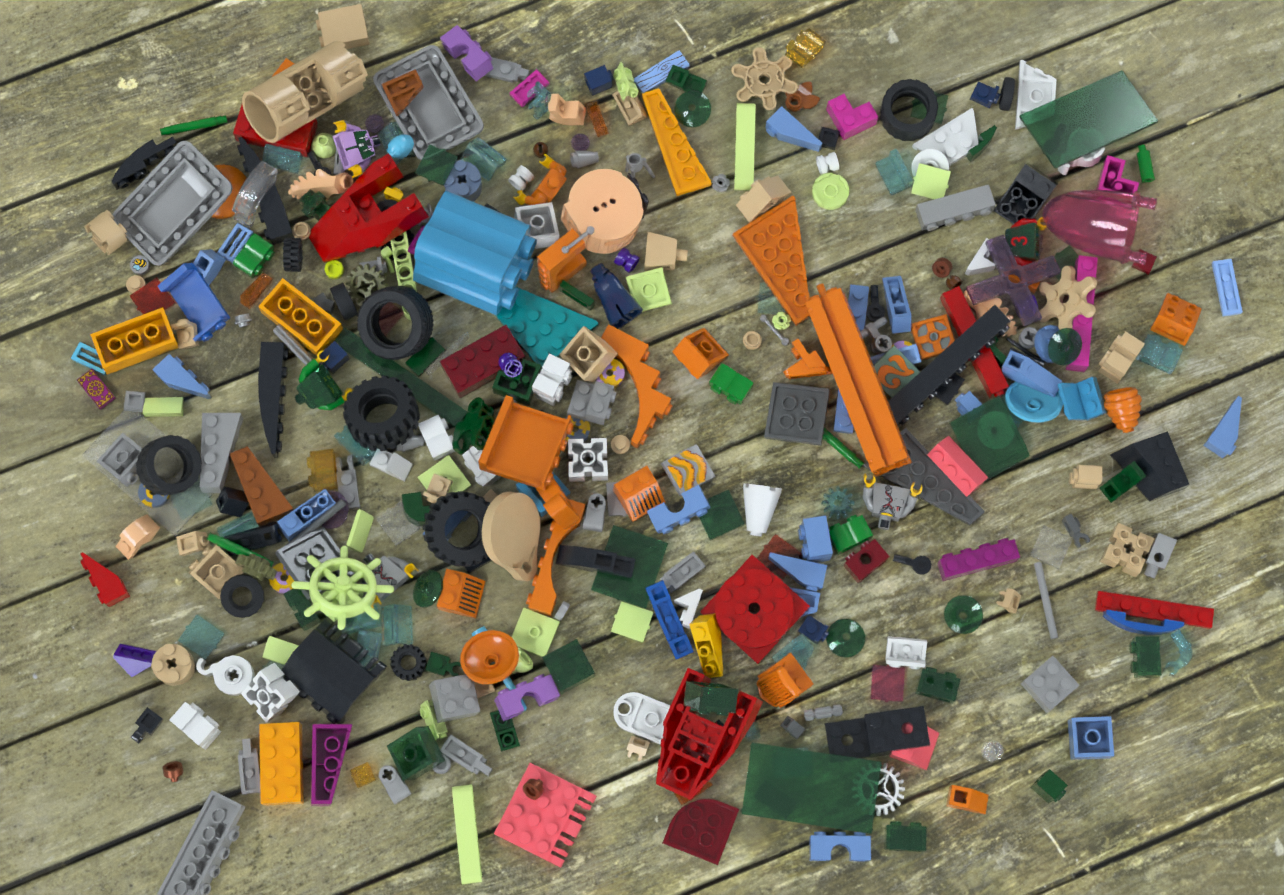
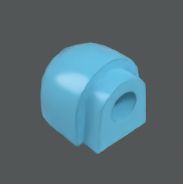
M407 134L398 135L388 143L387 152L394 158L403 159L412 151L414 140Z

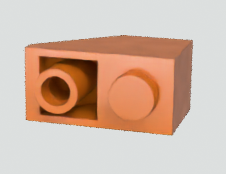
M951 785L949 787L946 807L986 814L989 795L971 788Z

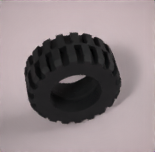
M382 375L381 378L374 376L371 377V380L367 381L365 379L361 381V385H356L353 388V392H350L346 397L347 401L344 402L343 406L345 423L353 439L360 446L368 447L372 451L377 449L387 451V448L395 449L397 445L406 443V439L414 435L413 429L416 430L418 428L420 413L416 399L407 384L399 381L396 377L389 379V376ZM392 404L397 406L396 412L386 421L379 423L366 421L370 411L379 405Z
M464 491L450 492L446 496H440L435 504L432 503L430 505V511L424 517L426 522L423 524L422 530H425L423 537L424 541L428 543V549L434 553L436 558L459 567L479 564L483 558L487 559L488 555L482 541V524L490 502L485 501V498ZM464 510L472 513L478 523L477 536L466 547L453 546L445 536L446 521L456 511Z

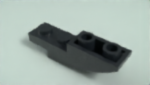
M174 137L158 145L152 139L135 150L122 163L111 180L116 190L124 189L131 182L145 178L150 173L147 166L157 164L160 159L166 157L177 145Z
M559 545L555 564L632 579L636 559L620 556L609 551Z

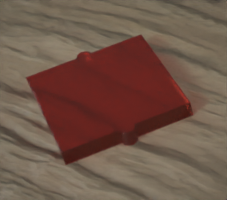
M157 277L130 295V298L137 306V310L142 314L162 307L166 310L175 304L168 292L160 291L158 285L161 282Z
M775 534L769 543L764 545V549L757 559L784 579L787 574L768 559L769 554L775 553L799 559L802 553Z

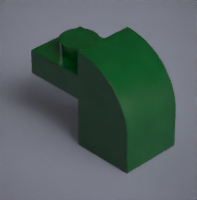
M1133 461L1099 489L1112 503L1138 484L1146 475L1137 463Z
M421 492L402 494V506L406 519L413 525L423 527V524H425L424 517L426 513H429L430 506H423Z

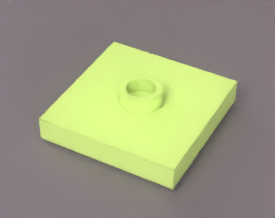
M662 267L626 277L629 292L642 307V312L672 304Z
M449 455L418 476L419 481L426 490L429 487L433 474H438L453 481L448 493L466 491L471 487L469 481Z
M523 608L512 638L518 648L546 658L560 621Z

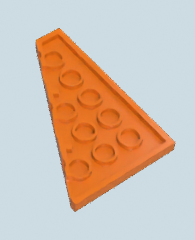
M793 195L734 232L732 236L783 309L790 316L795 326L810 317L805 302L809 301L810 297L796 199Z

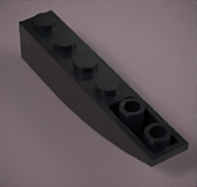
M242 137L238 138L240 145H237L240 156L244 155L245 158L242 164L245 172H249L251 177L248 179L251 190L254 189L256 193L253 199L256 206H260L261 212L258 213L261 223H265L267 228L264 229L266 239L271 240L272 244L275 245L284 242L285 238H294L284 204L270 174Z
M261 342L258 374L260 412L271 454L274 458H278V453L282 452V441L279 440L280 434H283L284 429L281 415L285 414V404H282L283 397H286L284 378L288 376V368L285 367V361L289 359V349H287L284 342Z

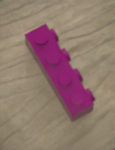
M1004 538L998 540V544L990 545V543H985L976 550L967 548L961 550V554L953 555V553L942 555V559L937 563L942 581L1017 562L1020 555L1015 539L1009 540Z

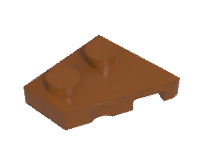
M416 69L382 84L396 116H399L424 88Z

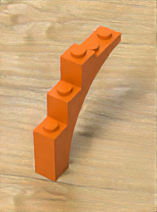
M608 324L601 338L618 353L616 358L625 366L637 389L639 418L631 439V446L638 449L640 444L644 445L648 437L646 432L649 427L651 429L654 427L657 421L655 416L663 419L664 415L668 416L673 405H671L670 397L653 389H657L661 382V378H659L660 371L642 363V361L646 362L650 355L648 351L649 345Z

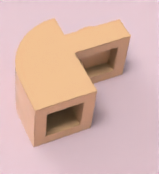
M551 94V99L548 102L550 120L563 125H584L586 107L580 101H565L559 94Z
M148 514L142 516L125 528L120 534L121 539L115 547L128 560L132 559L143 544L154 538L160 527Z

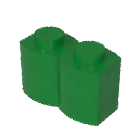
M254 233L234 259L233 265L253 279L262 273L264 269L263 264L272 259L275 248L272 244Z
M723 363L720 364L709 381L710 389L714 393L726 395V399L735 405L736 403L740 405L743 403L754 385L751 380Z
M853 515L846 519L847 523L842 525L837 523L829 528L830 540L838 555L873 537L863 515Z

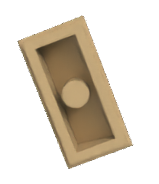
M618 91L612 94L629 126L648 117L638 95L635 98L626 96L623 101Z

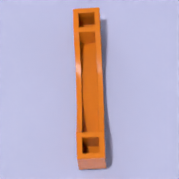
M570 499L568 500L579 514L580 519L565 530L555 520L552 521L550 526L552 535L550 539H546L544 545L546 550L545 557L541 556L538 568L541 569L539 575L534 576L532 586H535L533 594L529 593L526 602L529 605V610L549 617L552 616L557 601L552 584V565L555 554L563 540L572 531L580 527L586 510V504Z

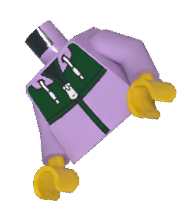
M344 120L333 122L337 126L335 133L338 134L332 137L344 170H352L354 174L352 178L361 175L371 163V157L375 155L374 147L380 146V139L377 135L370 137L367 130H361L360 127L345 123Z

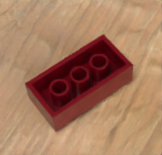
M504 325L440 360V364L458 397L462 398L495 380L498 370L503 371L499 366V358L503 354L513 353L521 363L525 359V355L508 326Z

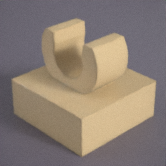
M1007 588L1006 592L1000 591L999 594L1004 597V601H997L996 603L1008 612L1016 614L1021 595L1014 589Z
M631 736L626 749L629 751L627 756L630 758L633 752L639 755L638 761H641L642 757L646 755L650 741Z

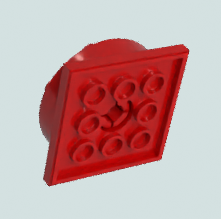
M752 554L735 574L722 585L717 594L700 612L703 615L716 614L721 631L759 664L809 609L810 605ZM750 604H759L760 610L757 614L750 613Z

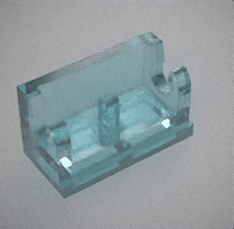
M539 81L527 93L528 98L535 94V100L529 104V110L534 107L535 114L533 117L536 120L548 111V102L551 99V93Z
M347 425L344 426V430L341 433L337 432L334 435L336 441L362 466L376 452L369 450L368 447L360 446L353 439Z
M374 605V610L379 613L378 606ZM363 612L360 615L346 618L345 628L341 631L342 633L353 634L381 627L382 623L380 617L374 620L366 612Z

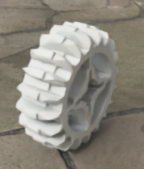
M876 762L875 768H873L872 763H869V770L863 766L861 768L863 774L860 772L855 774L859 780H852V783L857 784V787L851 788V791H857V794H854L852 797L853 799L859 797L860 800L856 805L859 806L863 803L864 806L861 809L863 812L867 807L870 808L869 815H872L874 810H876L877 816L881 815V810H883L884 815H888L887 808L892 812L895 811L893 804L896 806L901 805L897 798H904V795L899 794V792L905 791V787H899V784L904 783V780L897 781L896 778L900 776V773L898 772L893 775L894 767H891L889 771L886 770L887 763H884L882 768H880V762ZM873 773L884 775L880 781L867 778L868 775ZM889 779L894 787L893 796L886 789V783ZM884 781L881 789L883 792H878L872 797L875 793L873 786H878ZM863 782L870 789L868 799L865 798L862 791ZM876 797H882L890 801L884 805L872 804Z

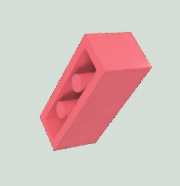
M950 436L939 442L927 454L966 497L977 490L989 478Z

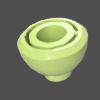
M320 133L312 140V151L316 153L317 157L329 158L335 154L336 145L331 134Z
M518 648L519 661L512 672L513 674L516 672H528L533 668L531 658L521 648Z

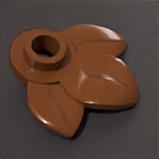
M810 81L799 84L797 91L793 94L785 93L787 96L785 105L788 110L793 112L799 111L802 108L811 109L820 101L818 96L812 95V83ZM796 101L798 104L792 105L791 102Z

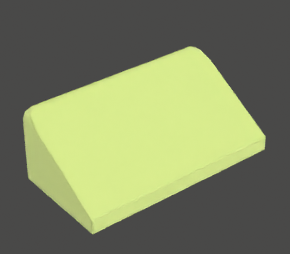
M145 398L143 415L145 417L183 416L184 398Z
M360 509L357 510L346 545L350 550L362 553L374 517Z
M269 636L262 657L285 665L299 645Z

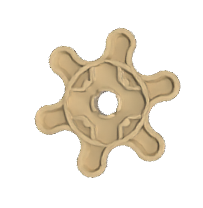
M758 47L753 50L754 62L752 65L743 66L742 64H735L731 72L735 77L741 78L745 82L744 87L738 90L736 94L740 102H746L751 97L761 98L763 107L771 111L776 108L775 96L780 92L793 94L797 91L798 86L796 82L788 80L784 76L785 71L793 63L789 56H782L779 60L773 62L768 60L765 49ZM766 76L769 78V82L765 84L760 82L759 79Z
M1072 266L1062 268L1061 279L1055 285L1049 282H1042L1039 285V292L1046 296L1047 304L1038 311V320L1046 323L1051 318H1058V328L1063 334H1067L1072 330V321L1075 316L1083 315L1090 318L1096 312L1095 306L1089 304L1086 299L1087 294L1097 286L1096 278L1090 276L1077 282L1075 279L1076 271ZM1064 295H1069V300L1066 303H1062Z

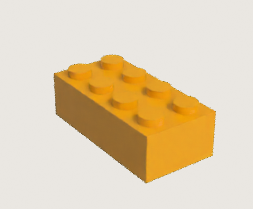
M283 278L258 306L263 315L277 326L279 324L283 326L295 340L316 356L319 351L325 350L344 330L338 320Z
M163 307L90 334L101 365L107 375L179 348Z
M300 722L259 724L261 804L264 806L304 804L302 724Z

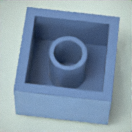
M826 515L803 519L798 529L799 540H803V548H801L802 558L815 563L830 561L833 551Z
M1111 716L1078 717L1068 720L1071 760L1110 759L1114 757Z

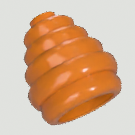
M1125 387L1105 393L1104 408L1107 410L1108 416L1112 417L1111 420L1116 424V428L1122 430L1123 433L1134 431V427L1139 424L1137 419L1140 417L1139 411L1141 410L1140 403L1142 401L1138 390L1135 387Z

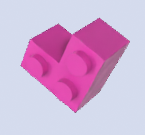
M842 94L829 100L826 110L837 130L840 131L839 134L843 140L867 130L877 123L878 116L870 101L853 109L846 95Z
M1107 155L1102 166L1094 197L1131 207L1135 200L1139 183L1121 178L1126 160Z

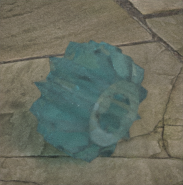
M839 486L836 487L835 492L832 488H829V494L824 493L823 495L826 500L821 502V505L826 506L823 511H830V518L833 514H836L837 520L840 519V514L846 518L848 516L847 512H852L853 510L850 506L855 503L853 500H849L853 496L852 493L846 495V488L840 492ZM836 499L842 501L840 507L838 504L837 506L834 505Z

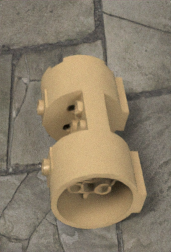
M334 41L245 92L242 97V105L250 125L265 141L275 143L364 89L363 82L366 81V76H368L361 58H358L355 53L350 54L346 49V44Z

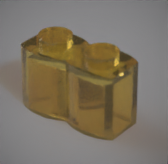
M810 28L805 31L801 30L796 40L792 39L787 44L785 56L801 68H804L821 52L826 40Z
M334 450L310 451V457H307L308 469L311 468V475L308 476L309 487H313L315 492L324 489H338Z

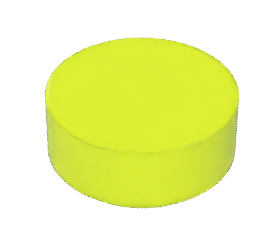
M332 260L326 263L325 273L330 279H339L344 274V267L340 261Z

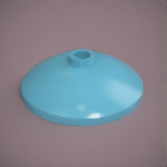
M1018 382L1012 383L1005 395V402L1009 410L1017 417L1029 422L1050 421L1060 414L1063 406V401L1058 391L1055 397H1051Z

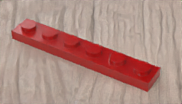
M1097 591L1095 611L1098 612L1113 610L1125 612L1126 616L1156 621L1168 619L1184 622V625L1212 628L1213 608Z

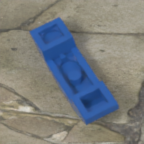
M662 580L646 587L645 589L675 659L677 660L693 653V648L682 627L664 581Z
M1113 610L1103 612V617L1113 625L1137 634H1167L1184 626V622L1164 619L1160 626L1126 621L1125 612Z

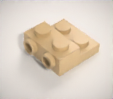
M209 544L202 551L204 556L199 561L195 559L188 568L191 570L188 573L215 597L220 599L224 583L231 577L241 575L243 568L235 564V561L216 544L213 546Z

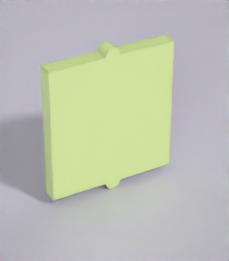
M919 163L916 176L913 177L914 184L911 193L931 199L944 197L946 188L949 187L948 180L951 171Z
M621 601L618 612L614 615L615 621L611 632L643 643L647 630L650 629L649 624L653 612Z

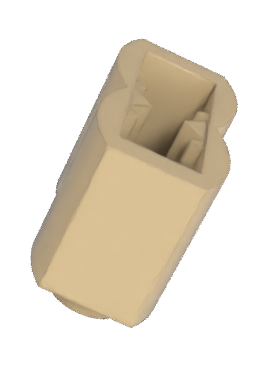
M1078 464L1076 468H1073V472L1069 474V484H1072V488L1097 489L1098 485H1101L1102 466Z

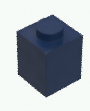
M605 65L584 73L585 83L592 96L612 88L614 77L612 72L606 69Z
M334 341L319 355L321 359H326L329 355L327 361L320 362L319 365L326 372L329 370L334 374L350 358Z

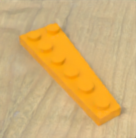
M658 88L642 93V99L676 196L711 186L710 178L696 157V153L691 148L686 135L681 130L661 90Z

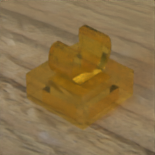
M368 762L350 770L358 789L376 781Z

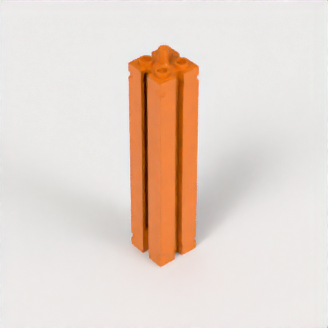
M824 284L817 285L820 296L814 295L810 297L809 301L805 302L871 472L878 477L890 472L892 469L912 463L846 295L841 288L837 289V287L826 291Z

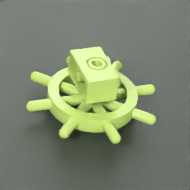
M347 546L341 547L340 557L329 559L323 563L313 555L307 557V561L316 568L311 575L310 582L294 581L291 584L293 589L309 590L313 605L304 611L306 617H310L320 610L333 622L338 619L337 627L340 630L345 628L346 618L360 615L363 612H366L374 620L379 619V613L371 607L376 593L394 592V587L391 585H377L372 570L381 564L379 558H375L365 565L356 559L348 558ZM340 570V575L337 577L332 572ZM348 571H351V572H354L355 574L352 575L351 577H349V576L347 575V572H348ZM325 576L332 583L319 581ZM363 578L367 584H357L356 582ZM319 590H327L323 594L319 592Z

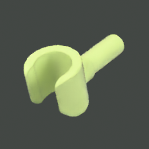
M386 246L381 250V256L386 261L392 274L395 271L389 257L393 255V252Z

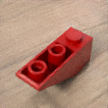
M80 553L83 558L80 562L85 571L89 570L91 576L88 578L92 586L97 587L99 591L97 596L101 604L105 603L108 607H111L130 597L121 578L85 553Z

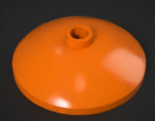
M215 165L230 181L233 189L230 196L211 217L226 219L237 215L245 208L250 197V186L246 176L239 169L230 165Z
M496 630L484 631L473 636L464 645L460 656L461 667L466 676L474 682L480 684L498 683L510 676L515 670L519 661V650L516 642L508 634Z

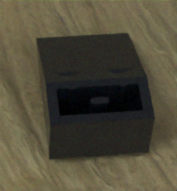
M1026 163L993 211L1012 224L1020 219H1034L1059 183L1031 164Z

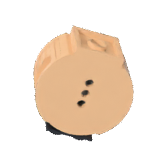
M597 169L584 174L574 183L568 202L563 205L560 219L568 232L573 228L579 236L585 233L589 226L594 228L592 235L588 234L583 238L588 251L600 254L613 253L625 248L634 239L641 219L645 216L649 201L646 194L640 191L637 179L633 178L630 173H628L626 178L621 172L616 170Z

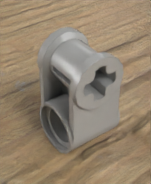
M593 494L589 497L583 523L584 530L603 531L606 502L601 494ZM597 499H599L600 503L602 504L598 505V508H596L592 503L596 502Z
M384 766L380 769L379 778L394 804L412 794L395 768ZM386 770H388L389 772L393 771V774L391 775V780H389L388 778L384 779V776L386 775Z

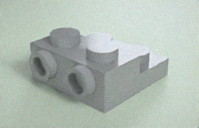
M577 380L567 416L570 415L573 418L604 425L605 420L609 419L612 408H609L610 403L615 402L617 392L614 391V386L598 381L592 384Z
M122 433L97 462L128 487L138 480L136 462L142 448Z

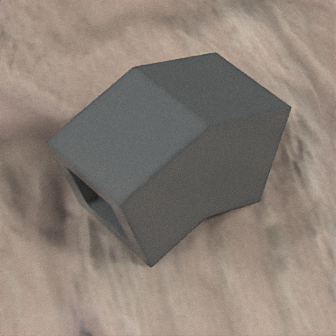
M324 293L313 298L319 307L332 315L336 305L334 301L327 299Z
M789 716L780 725L796 740L805 730V728Z

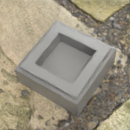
M126 391L124 411L143 412L145 392Z

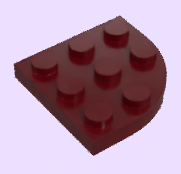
M700 799L683 806L674 815L662 844L718 866L739 809L712 799Z

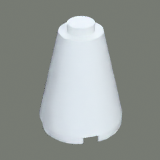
M743 484L747 531H751L750 535L762 537V533L767 532L782 488Z

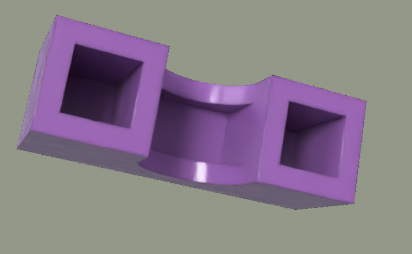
M456 25L440 37L444 49L454 59L462 54H468L461 60L465 71L475 81H478L493 69L491 64L492 58L487 51L483 52L481 50L482 48L476 40L472 41L470 39L471 36L466 29L462 30Z
M551 674L536 676L533 678L534 681L528 684L526 681L516 685L515 689L510 691L509 688L499 691L494 701L503 722L523 713L524 708L521 699L524 696L533 697L539 707L557 700L560 694Z

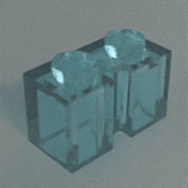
M1148 334L1143 340L1145 345L1136 359L1171 374L1175 370L1183 349H1180L1177 344L1172 342L1168 344L1161 342V337Z

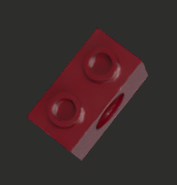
M876 539L871 542L867 540L860 546L861 550L856 554L852 552L845 558L844 567L858 584L890 557ZM868 556L870 563L863 564L860 557Z

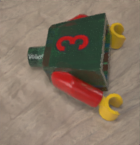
M1045 217L1039 218L1038 221L1036 219H1020L1009 229L1005 230V239L995 241L996 251L1005 250V256L1010 259L1011 263L1020 268L1036 271L1038 275L1046 274V272L1040 270V266L1047 267V264L1040 263L1037 265L1036 262H1039L1040 231L1047 228V225H1041L1040 222H1045L1047 219Z

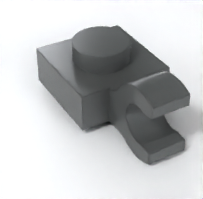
M1072 513L1062 519V523L1070 537L1073 538L1077 548L1081 547L1079 542L1081 538L1087 544L1090 542L1089 536L1080 532V522L1076 517H1073Z

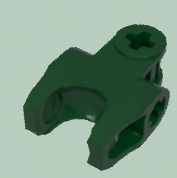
M477 397L470 402L465 419L459 421L455 427L452 446L453 450L460 455L469 450L470 445L474 446L478 451L483 450L495 423L493 418L494 408L485 404L482 398ZM460 439L463 440V447H462V449H461L460 446H459V440H460ZM478 439H482L481 445L479 444Z

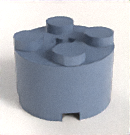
M458 160L446 169L443 177L445 191L471 201H475L480 196L482 181L476 166L469 162Z

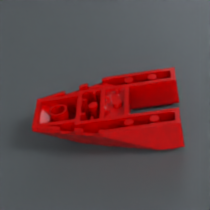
M389 153L373 162L310 230L309 239L324 263L346 257V254L353 252H364V249L374 246L377 248L381 247L429 217L415 193L387 210L380 211L372 196L403 178L402 173Z
M687 668L663 721L664 730L660 745L661 754L658 761L656 784L692 800L734 754L755 721L763 701L739 691L724 726H720L696 715L711 678Z

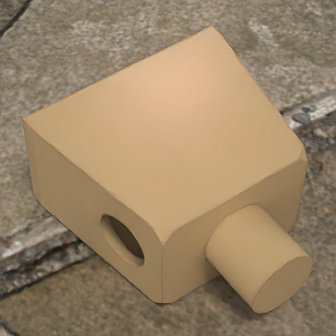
M648 232L644 272L660 267L663 268V271L675 270L676 260L687 261L688 250L677 249V239Z

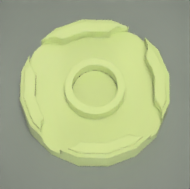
M825 173L815 180L812 186V196L818 206L827 210H834L846 203L849 196V186L841 175Z

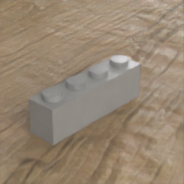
M988 184L917 204L915 211L921 230L933 231L938 226L944 224L945 226H951L959 220L969 221L977 215L987 216L992 213L996 204Z

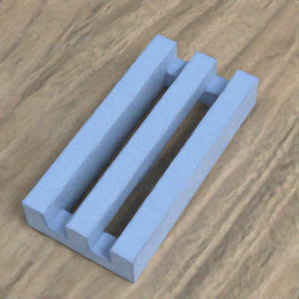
M237 222L217 254L233 264L234 259L254 232ZM239 229H241L242 231L235 239L228 252L225 254V250L227 249V247L229 246V244L231 243ZM244 237V239L242 240V242L240 243L232 257H230L235 248L237 247V245L239 244V242L241 241V239Z

